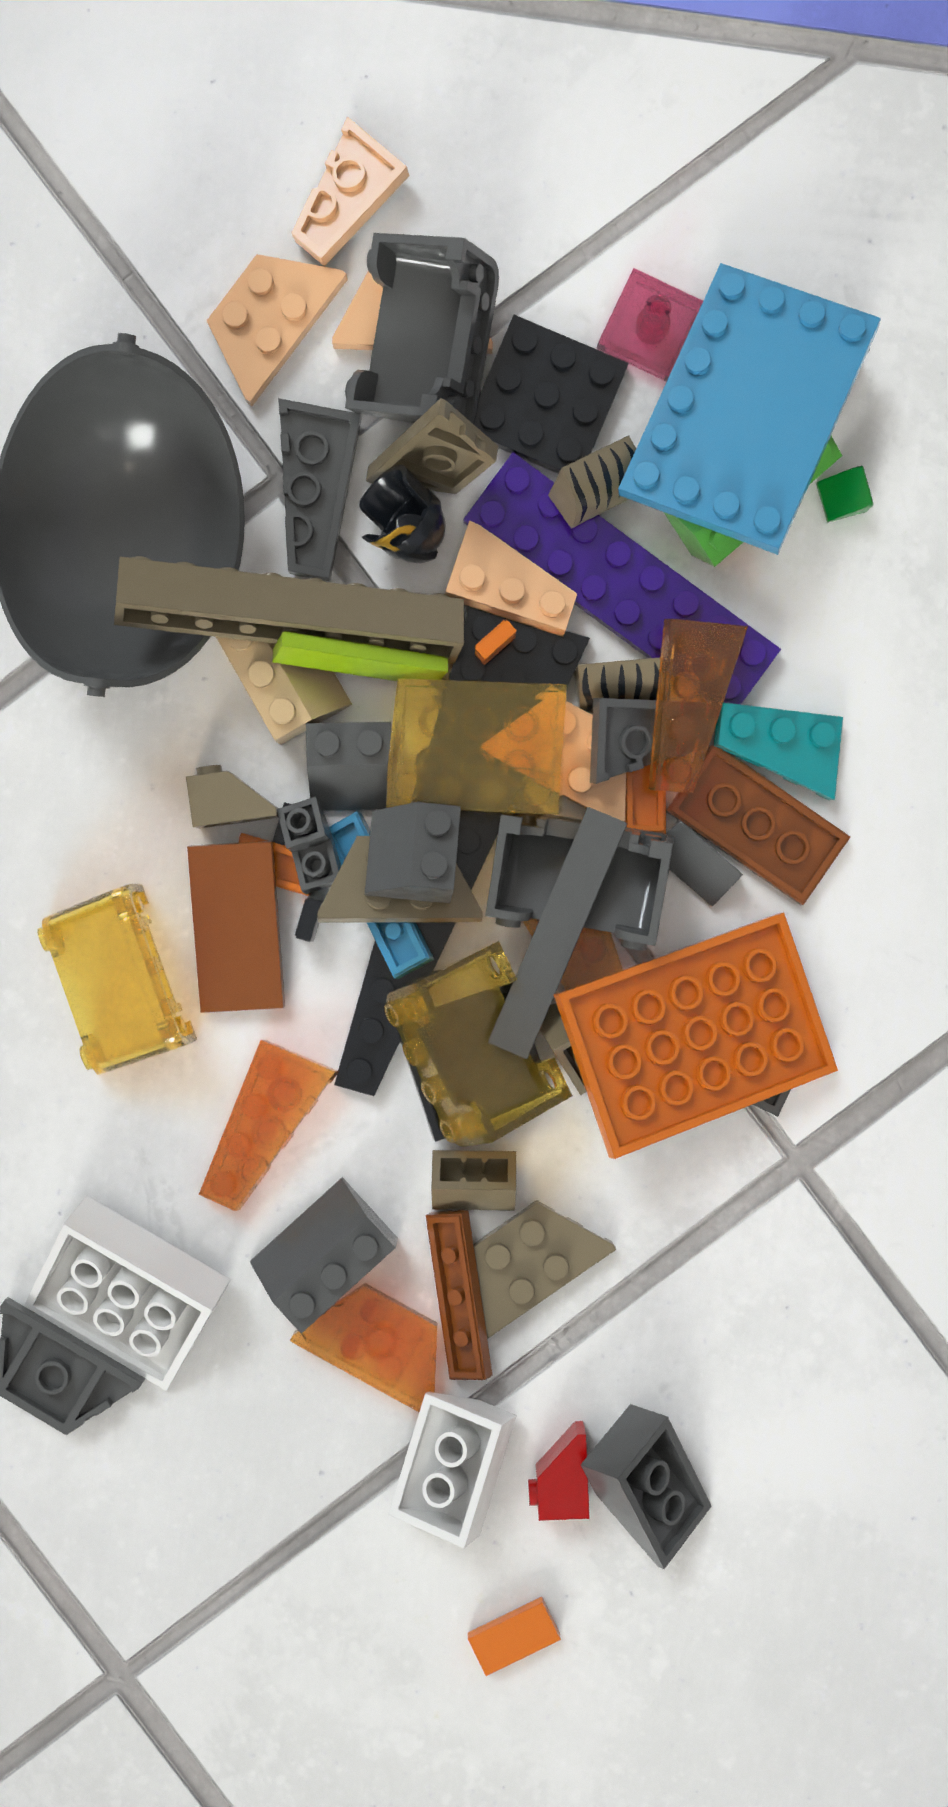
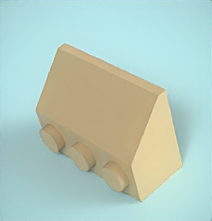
M216 637L272 737L279 745L306 731V723H321L352 705L334 672L273 663L275 643Z

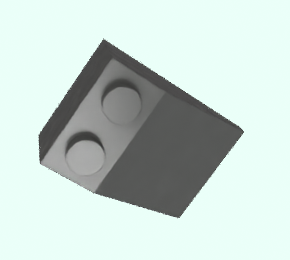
M630 1404L581 1463V1467L598 1498L653 1562L662 1569L667 1567L712 1507L668 1416Z

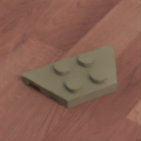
M440 398L368 466L366 481L373 483L388 469L396 465H403L412 472L425 488L436 492L457 494L496 462L498 445L448 401Z
M370 836L356 837L318 910V923L482 922L483 911L457 863L454 892L450 903L364 895Z
M538 1200L475 1242L473 1245L487 1339L614 1252L616 1247L613 1242L589 1231L569 1217L566 1218L556 1213L554 1209Z

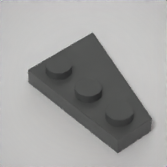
M593 698L590 783L597 784L609 780L611 777L626 772H633L644 768V766L714 745L716 703Z

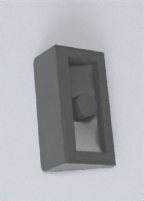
M681 820L676 821L666 832V834L675 837L670 871L708 904L714 906L743 874Z

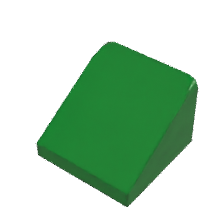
M862 465L816 482L827 523L865 513L873 506V499Z

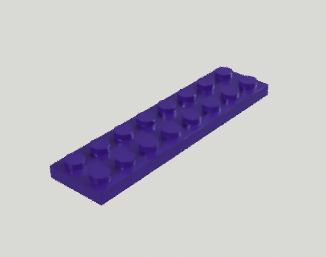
M512 452L464 517L463 523L468 526L469 521L481 525L576 592L577 596L574 604L647 658L663 657V670L707 702L716 703V709L718 704L723 702L741 705L781 651V648L600 515L571 529L548 496L554 482Z

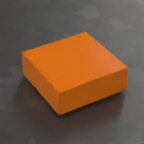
M503 620L475 645V655L486 665L516 638L517 630L508 620Z

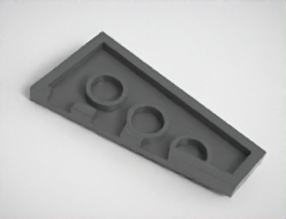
M278 398L281 423L280 438L283 459L288 572L293 575L319 578L330 582L362 420L361 414Z

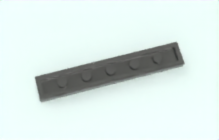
M587 807L488 1043L528 1059L628 823Z

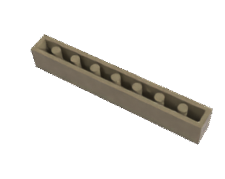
M142 556L132 558L119 557L114 625L275 644L282 632L287 631L445 656V658H448V663L455 664L464 645V599L452 598L441 593L431 595L412 593L401 588L390 590L371 588L360 583L348 585L331 583L319 578L298 579L283 577L277 573L258 574L241 572L231 567L217 569L196 566L189 562L169 563L152 561Z

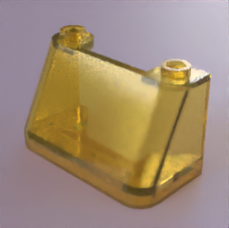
M127 884L44 917L42 919V927L37 929L38 938L43 949L51 953L83 1043V1046L79 1048L82 1062L87 1070L93 1069L97 1075L175 1050L197 1040L191 1020L184 1022L181 1015H176V1012L183 1010L180 1002L176 1003L149 928V924H152L150 916H141V912H144L143 906L149 904L142 884Z

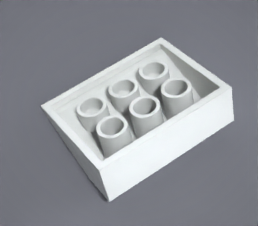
M86 1195L63 1224L24 1306L166 1391L231 1279Z

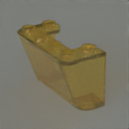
M499 941L489 944L390 992L386 998L387 1004L384 1006L388 1021L397 1028L404 1043L403 1052L410 1064L415 1066L422 1080V1092L428 1102L434 1105L441 1120L439 1125L443 1136L450 1143H456L461 1147L493 1143L573 1096L554 1057L534 1062L531 1055H529L528 1059H524L488 1043L505 1003L498 987L517 980ZM490 957H492L498 965L500 974H498L492 966ZM545 1072L551 1077L555 1089L547 1081Z

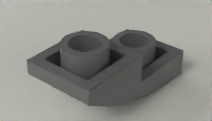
M315 796L277 809L286 849L292 852L301 891L305 894H310L331 887L341 868V863L319 799Z

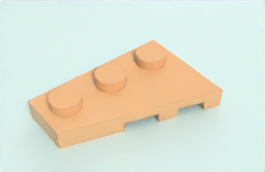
M349 117L346 118L341 129L343 135L335 151L331 150L325 162L326 170L317 188L312 189L291 233L295 242L324 267L410 176L406 165Z
M472 521L468 523L445 594L449 597L464 599V605L561 637L565 634L577 596L576 592L481 525Z

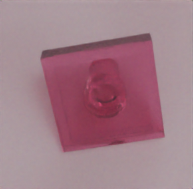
M633 268L598 341L597 349L626 361L630 365L667 382L703 300Z

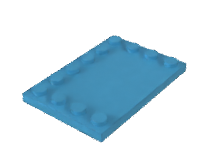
M720 263L618 488L619 495L778 555L878 331L881 318Z

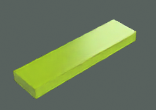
M287 631L282 632L273 648V663L435 687L448 672V658H445V656Z

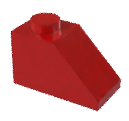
M575 1421L535 1464L536 1479H528L529 1506H537L539 1521L590 1519L588 1478L581 1467V1463L587 1457L586 1432L583 1421Z

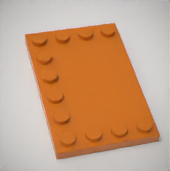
M784 912L554 994L608 1156L612 1159L619 1158L838 1071Z

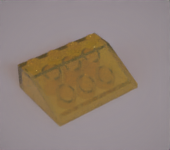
M398 678L388 758L386 807L425 802L461 806V810L553 815L562 813L567 685Z

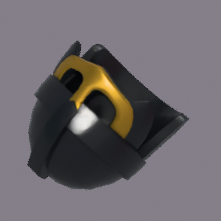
M396 465L381 474L360 500L359 507L361 511L382 530L381 535L365 534L362 538L396 559L401 558L413 563L430 562L436 559L437 548L445 536L446 522L441 509V501L433 492L425 488L410 470L403 465Z

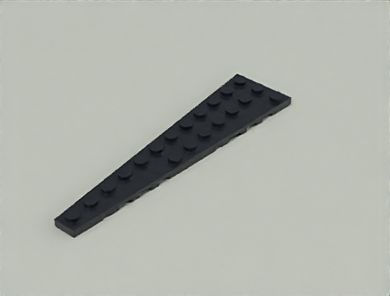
M469 606L464 623V645L451 669L414 802L461 806L456 863L472 890L498 835L501 814L510 809L525 777L503 763L479 752L484 743L491 740L551 695L555 694L560 698L563 697L590 638L565 631L564 636L561 637ZM503 620H508L517 630L516 638L484 665L475 655V645ZM416 922L434 960L399 979L393 978L376 941L374 942L334 1083L335 1086L375 1096L400 1043L394 1021L413 1015L456 922Z

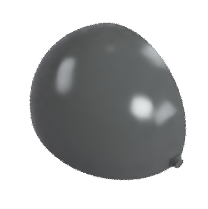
M118 333L117 341L113 342V344L95 345L81 349L52 367L33 388L21 406L10 428L0 456V602L13 633L28 655L51 674L67 681L83 683L84 686H88L87 695L105 697L106 688L142 686L161 680L188 663L211 637L114 625L119 557L132 558L142 556L152 561L169 563L189 562L201 567L217 569L231 567L239 570L244 543L245 514L241 475L231 439L220 415L202 388L185 371L161 355L139 348L136 345V336Z

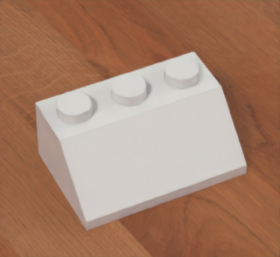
M433 1392L425 1393L388 1515L457 1546L467 1547L481 1534L517 1415L477 1399Z

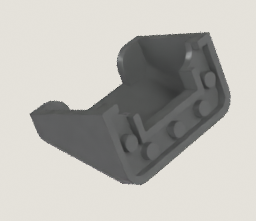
M373 233L371 249L367 254V268L373 280L383 287L370 369H358L347 381L345 408L355 413L415 423L441 398L448 401L470 422L474 423L499 286V269L496 261L466 238Z
M509 809L501 814L485 916L496 918L495 924L512 928H519L521 921H529L531 918L540 920L582 819L520 809ZM626 827L584 928L614 933L615 937L622 939L621 946L629 949L646 950L647 945H656L675 842L674 836Z

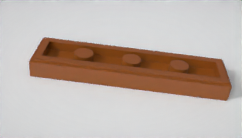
M469 1211L431 1212L425 1216L449 1379L487 1380L493 1374Z

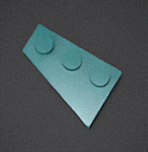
M724 702L718 704L714 746L757 767L761 766L795 785H801L816 792V795L829 801L835 800L843 717Z

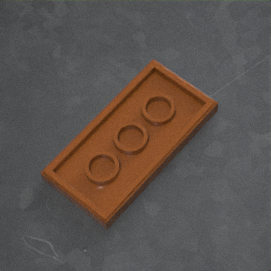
M714 745L708 748L666 809L668 814L677 820H681L691 830L800 905L805 904L850 839L848 834L734 755Z
M273 841L188 846L200 1013L284 1008L285 994Z

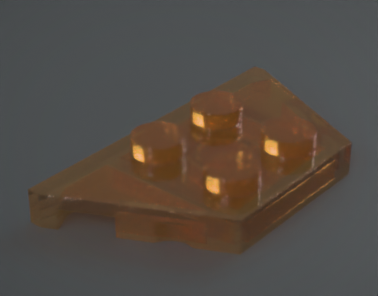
M367 1283L362 1284L332 1305L302 1334L295 1330L291 1336L290 1342L417 1412H420L425 1393H435L438 1323Z

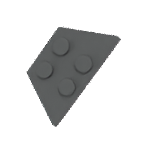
M7 1297L1 1304L0 1314L3 1315L0 1337V1396L63 1434L68 1435L82 1426L91 1417L97 1416L110 1408L113 1403L130 1392H135L146 1379L13 1299Z

